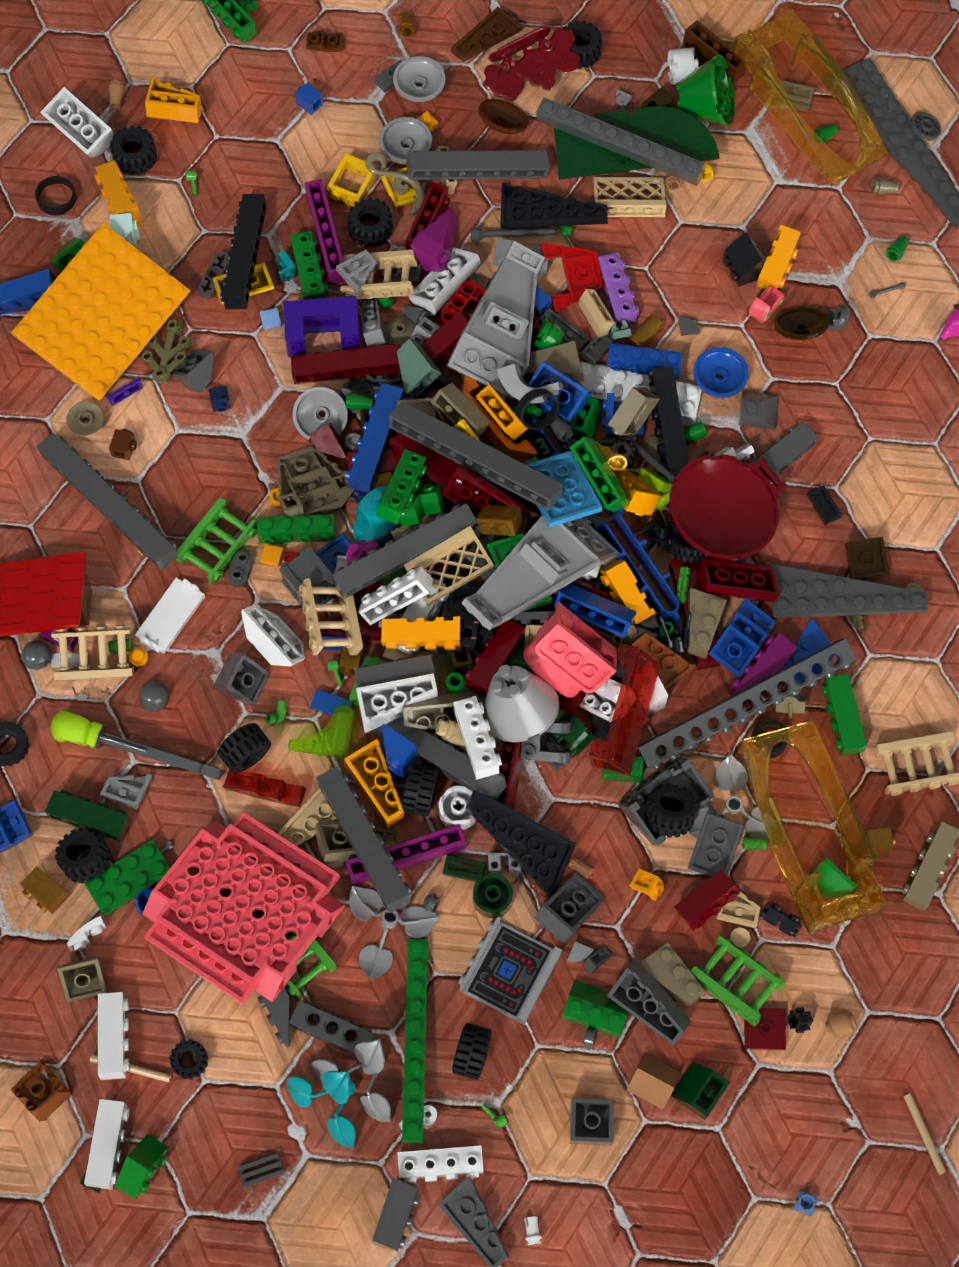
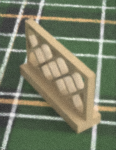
M594 177V202L608 206V217H665L664 178ZM597 183H605L607 187L602 189ZM618 183H622L625 186L622 189H619L615 185ZM641 184L642 187L640 189H637L633 185ZM652 184H660V187L657 188V189H654V188L651 187L650 185H652ZM613 189L617 193L611 196L607 191ZM630 189L634 193L631 196H629L625 193V191ZM645 189H648L652 193L646 196L642 192ZM603 195V196H605L607 199H598V198ZM621 195L625 200H617L616 198ZM656 195L661 200H652V198ZM640 196L643 200H634V198Z
M471 526L404 564L407 572L422 566L430 576H441L439 584H432L431 588L437 589L436 594L429 599L427 596L423 597L427 606L495 567ZM475 541L477 544L476 552L466 551L467 546ZM452 554H461L459 563L450 561ZM465 555L474 557L472 566L462 564ZM477 558L486 559L488 562L482 568L475 566ZM435 564H444L442 573L433 571ZM448 565L458 566L455 575L446 574ZM461 567L470 569L469 575L465 578L459 577ZM444 577L454 579L451 586H442Z

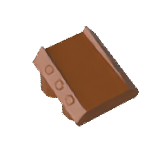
M40 1061L11 1088L14 1095L39 1122L46 1121L62 1103L70 1098V1091L43 1061Z

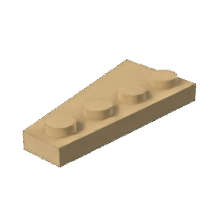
M320 788L277 833L297 847H300L316 836V823L337 821Z

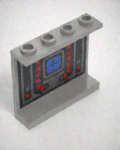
M497 917L495 921L492 920L487 928L489 934L486 939H481L477 947L479 949L477 956L473 955L468 963L470 969L467 975L463 973L458 982L461 985L460 992L525 1026L562 955V950L556 946L552 949L502 923L501 918Z

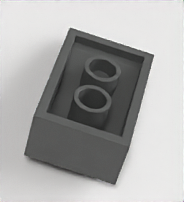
M576 872L541 907L534 918L562 944H565L601 906L606 898Z

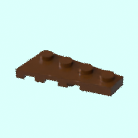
M497 7L451 47V53L464 62L523 30V26Z

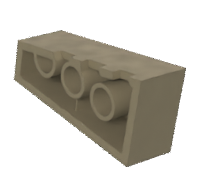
M941 822L934 832L930 831L926 842L929 844L926 849L923 848L918 856V859L921 861L911 871L910 876L913 878L910 883H906L902 891L905 894L902 901L922 911L927 909L938 888L939 879L943 877L948 867L946 863L954 855L956 850L954 846L959 841V829Z

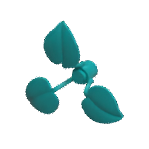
M327 1071L324 1073L322 1084L325 1090L318 1093H312L311 1084L302 1077L291 1076L287 1078L288 1092L292 1100L300 1107H309L312 1105V1098L327 1093L330 1094V1097H333L336 1103L340 1104L334 1114L335 1117H330L327 1120L328 1131L332 1138L340 1145L354 1148L356 1140L354 1125L347 1117L339 1116L343 1106L348 1103L349 1097L356 1092V1086L350 1080L349 1071Z

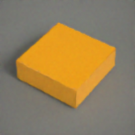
M265 544L260 563L279 567L284 549Z

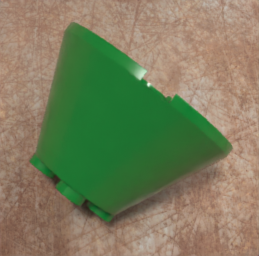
M715 55L680 82L676 83V89L680 98L677 104L678 109L691 114L697 119L722 126H731L733 122H730V119L734 117L735 112L734 91L731 76L727 77L725 69L728 66L722 55Z

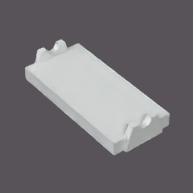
M175 578L136 632V638L157 653L165 654L205 598V594L200 591L197 585L191 584L185 578L183 581Z

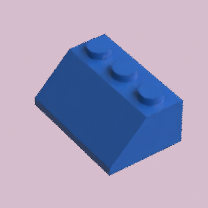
M542 361L528 385L539 388L556 382H562L564 390L559 391V395L555 396L559 403V413L557 416L570 423L583 409L593 392L553 365ZM547 396L548 402L539 404L551 411L553 399Z
M383 724L381 727L388 771L394 779L405 781L411 766L417 764V747L395 730Z

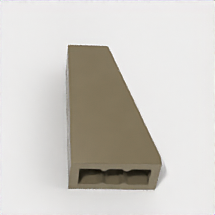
M575 341L530 352L529 366L523 377L525 382H530L542 361L548 362L577 382L585 381Z

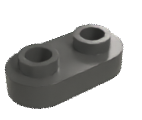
M239 550L233 557L228 579L234 587H241L248 580L253 564V558L249 551ZM241 557H246L245 560H240ZM237 573L241 574L240 577H234V575Z

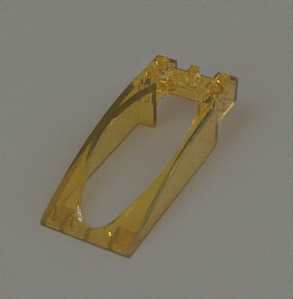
M791 7L777 14L775 20L764 23L762 27L752 32L749 29L735 36L732 50L752 73L749 88L831 187L887 156V150L870 116L846 76L826 48ZM784 40L794 51L790 65L794 67L804 62L856 123L860 142V155L855 162H848L840 158L801 117L782 87L771 55L766 50L767 48Z
M813 720L741 740L748 774L768 838L808 935L827 930L829 926L859 917L864 919L881 914L887 902L871 870L877 857ZM780 741L789 743L801 755L819 783L831 807L842 839L846 876L857 885L851 895L824 902L817 886L822 873L818 871L806 875L769 793L770 755L774 745Z

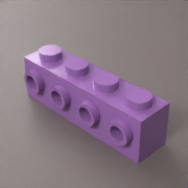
M619 252L599 256L603 289L616 327L621 326V320H625L627 325L636 323L639 309L633 302L634 292L632 289H629L630 280L628 274L624 272V260L620 259Z

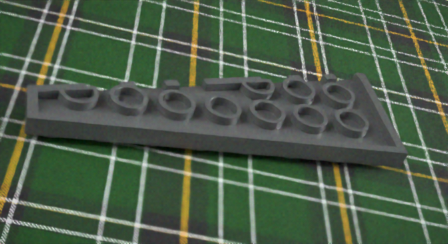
M770 564V567L774 568L780 594L778 599L772 602L773 618L927 613L928 611L926 592Z

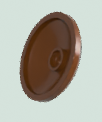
M488 99L479 105L478 113L482 121L499 133L518 134L525 131L528 127L529 120L527 115L511 103L497 99Z

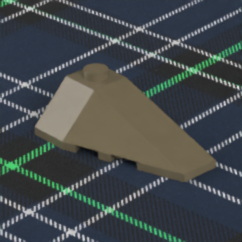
M474 690L459 691L403 706V725L424 730H436L440 719L457 721L453 702L476 696L479 703L481 702L480 696Z
M338 821L316 823L317 854L320 862L329 868L346 866L345 861L357 857ZM377 827L373 830L376 836H381L384 842L383 849L401 843L396 830Z

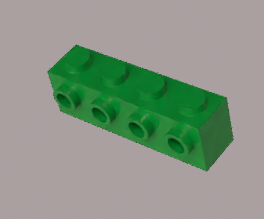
M201 0L205 6L208 5L215 17L221 19L223 26L231 30L235 39H239L244 44L257 35L254 20L235 0Z
M311 231L290 235L303 300L325 298V294H328L327 284L322 282L325 276L323 268H319L321 257L320 253H316L315 248H318L316 237H312Z
M584 436L569 447L574 459L580 464L586 478H588L592 485V489L599 496L601 504L606 510L617 512L630 502L629 497L594 439Z
M406 449L404 450L381 499L376 514L377 517L397 525L400 518H405L408 511L406 505L411 504L414 497L413 489L417 491L421 481L418 478L419 476L423 477L427 468L424 465L426 457Z
M334 516L258 517L259 543L333 541L335 539Z
M849 674L831 676L824 680L821 685V691L827 699L826 711L831 715L832 721H830V726L837 738L835 739L837 751L840 750L841 756L863 753L867 748Z

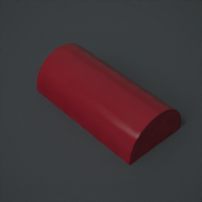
M461 464L442 493V496L457 505L461 504L462 506L467 503L475 516L479 515L484 505L520 507L521 511L525 506L521 501Z
M703 557L699 563L697 588L701 592L766 602H775L780 595L773 567Z

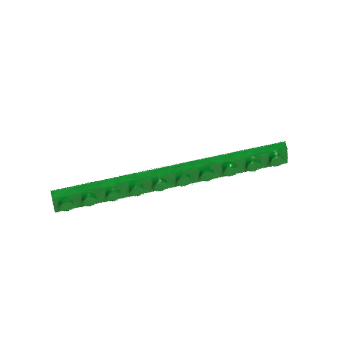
M408 939L402 1142L423 1143L428 939Z

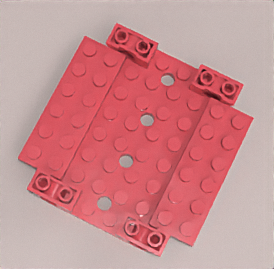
M242 812L234 824H230L227 828L217 821L202 828L152 890L142 914L154 922V924L144 935V938L241 1005L246 1002L255 988L257 993L273 1003L297 971V962L317 936L322 938L344 909L345 905L328 894L340 878V874L245 812ZM196 867L199 869V873L194 876L189 875V870ZM223 889H230L232 891L228 897L220 895ZM256 910H262L264 915L257 919L253 917V913ZM288 932H295L297 934L294 940H287L285 938Z

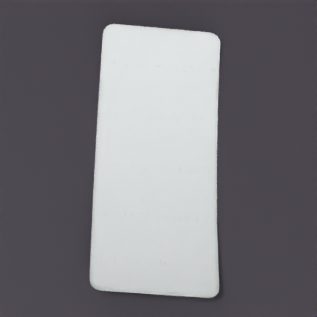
M52 653V668L61 667L60 653ZM68 653V664L71 668H78L80 666L79 653Z

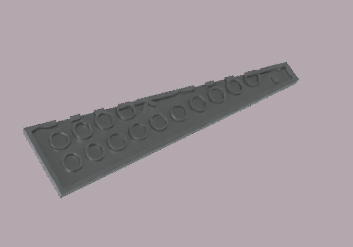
M871 58L826 75L824 81L829 87L842 97L847 107L850 106L855 112L854 115L866 124L869 132L874 135L901 168L907 170L910 178L916 181L921 186V190L931 197L933 204L941 210V213L956 229H959L958 194L923 139L912 131L910 119Z

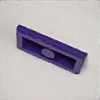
M136 377L107 394L105 397L110 405L114 406L142 389L141 379Z

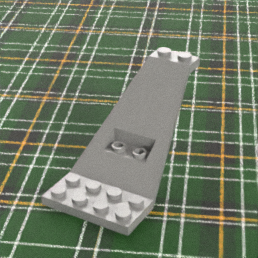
M515 241L511 242L503 261L465 326L446 366L486 386L490 384L499 393L513 399V396L503 387L497 369L511 364H519L522 377H524L529 366L537 274L545 259L544 256ZM495 315L499 318L496 323L493 321ZM510 324L515 326L513 331L509 329Z
M541 516L475 594L466 597L462 604L469 613L473 614L480 621L483 627L491 630L596 567L615 559L619 552L583 518L549 528L543 516Z

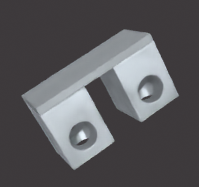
M488 853L489 874H501L500 858H508L509 874L521 873V867L508 853Z

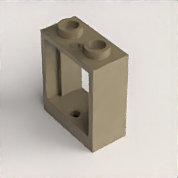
M632 387L608 425L619 436L636 435L660 398L647 388Z

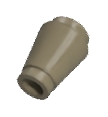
M881 177L872 180L871 192L876 195L898 192V182Z

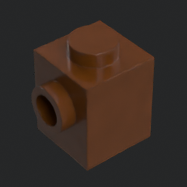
M115 429L109 447L111 456L130 460L132 451H135L137 448V440H135L134 433L127 429Z

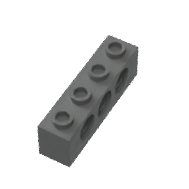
M308 1000L298 1002L289 1021L290 1027L356 1056L355 1047L358 1043L373 1041L375 1038L374 1034L371 1033L372 1029L363 1025L357 1027L353 1025L354 1022L346 1017H342V1019L334 1016L335 1013L328 1009L319 1010L316 1008V1004ZM312 1016L320 1018L319 1022L315 1025L309 1023V1018ZM330 1024L338 1026V1030L335 1033L327 1031ZM354 1032L357 1034V1038L351 1042L347 1041L346 1035Z

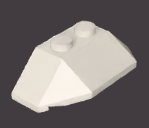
M258 604L249 606L241 611L247 639L271 665L293 666L305 659L303 642L278 615L261 608Z

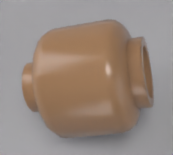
M846 1009L830 1013L828 1021L825 1022L828 1033H833L837 1039L852 1035L854 1028H857L853 1013L848 1012Z

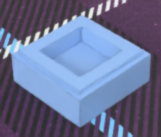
M277 308L260 311L264 330L281 327Z

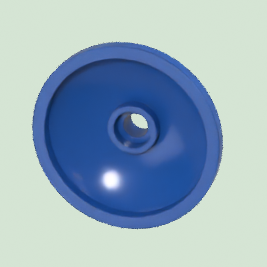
M724 347L711 348L703 352L697 358L693 369V376L697 386L704 393L716 398H727L739 393L745 387L749 374L744 358L736 351Z

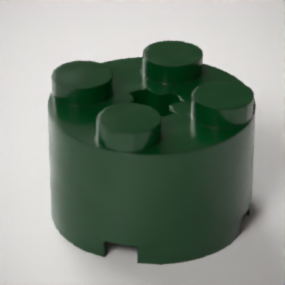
M568 712L558 721L571 722V733H551V737L559 745L563 743L566 747L565 750L570 751V755L573 758L576 755L579 756L595 739L592 733L588 735L585 732L588 728L574 715L571 714L569 716Z
M490 873L476 881L473 888V904L478 913L487 918H497L504 916L509 911L513 901V889L506 877L497 873ZM492 893H495L496 897L491 899L490 896Z

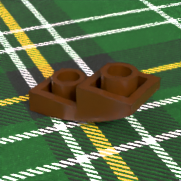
M324 31L307 32L306 47L315 51L340 52L343 51L344 36L343 33L326 35Z

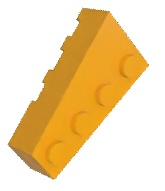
M113 160L95 167L97 174L94 177L97 185L101 184L102 186L100 191L103 198L108 199L106 204L109 212L114 213V215L131 213L133 220L137 221V227L142 226L136 202L134 203L133 196L129 192L116 161Z
M460 616L453 617V621H449L444 617H436L433 621L425 618L413 619V622H409L407 618L382 619L381 643L382 646H386V649H397V646H405V649L413 650L419 646L425 647L427 650H435L437 647H444L445 650H456V647H460Z
M378 739L344 758L345 768L386 829L403 820L404 811L393 785Z

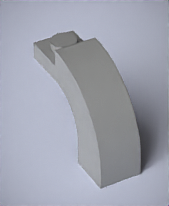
M511 364L497 369L505 390L518 400H521L529 391L538 389L531 387L524 381L519 364ZM562 382L539 387L549 390L554 396L559 395V391L564 390ZM540 396L529 403H546L548 399L547 396Z

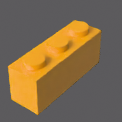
M490 384L475 396L513 441L528 429Z

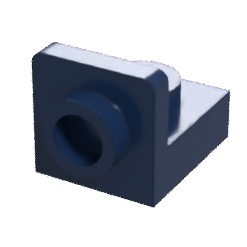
M227 386L208 389L213 412H223L231 408Z

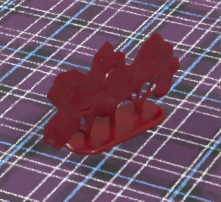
M544 26L498 48L490 54L488 60L490 62L503 60L500 66L488 65L485 68L484 74L486 79L482 85L485 89L492 90L493 95L504 97L510 101H514L521 93L522 84L525 80H528L531 86H542L543 89L550 91L556 82L555 71L568 73L579 68L581 56L569 50L576 40L572 30L558 27L552 37L547 40L544 38L548 36L551 28ZM539 42L537 49H527V47ZM523 50L524 56L518 61L510 59L509 56ZM508 62L509 70L507 73H504V66H507L506 63Z

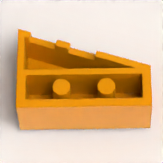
M152 76L145 99L147 117L199 123L202 112L200 95L183 88L179 90L172 87V84L168 82L164 84L157 81V78Z
M780 225L777 238L772 244L773 247L759 275L758 287L766 290L770 286H774L776 289H779V287L783 288L786 281L784 276L786 273H790L793 265L791 260L796 259L799 249L796 248L801 232Z
M628 469L621 471L612 470L617 475L618 481L630 499V502L623 508L639 516H643V514L652 516L661 495Z
M618 559L600 570L602 575L600 576L601 581L608 587L611 601L636 611L633 620L634 624H638L656 614L653 608L649 609L644 601L647 597L644 592L640 593L636 585L637 580L626 561Z

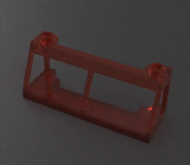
M620 643L617 658L620 666L625 667L626 671L607 740H595L591 745L589 758L594 768L631 777L661 665L640 648Z

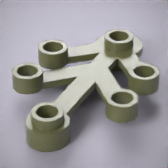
M174 319L169 320L166 326L168 335L164 350L159 345V340L156 336L152 338L154 340L152 343H148L160 356V366L154 360L155 357L151 351H145L142 354L143 360L149 363L154 370L152 374L154 381L160 384L167 383L171 377L170 372L187 362L188 357L181 351L192 345V341L188 336H182L179 344L172 349L175 336L179 335L183 330L180 322ZM175 356L176 360L168 365L169 360Z

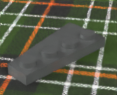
M468 1176L438 1205L487 1266L499 1267L510 1256L471 1176Z

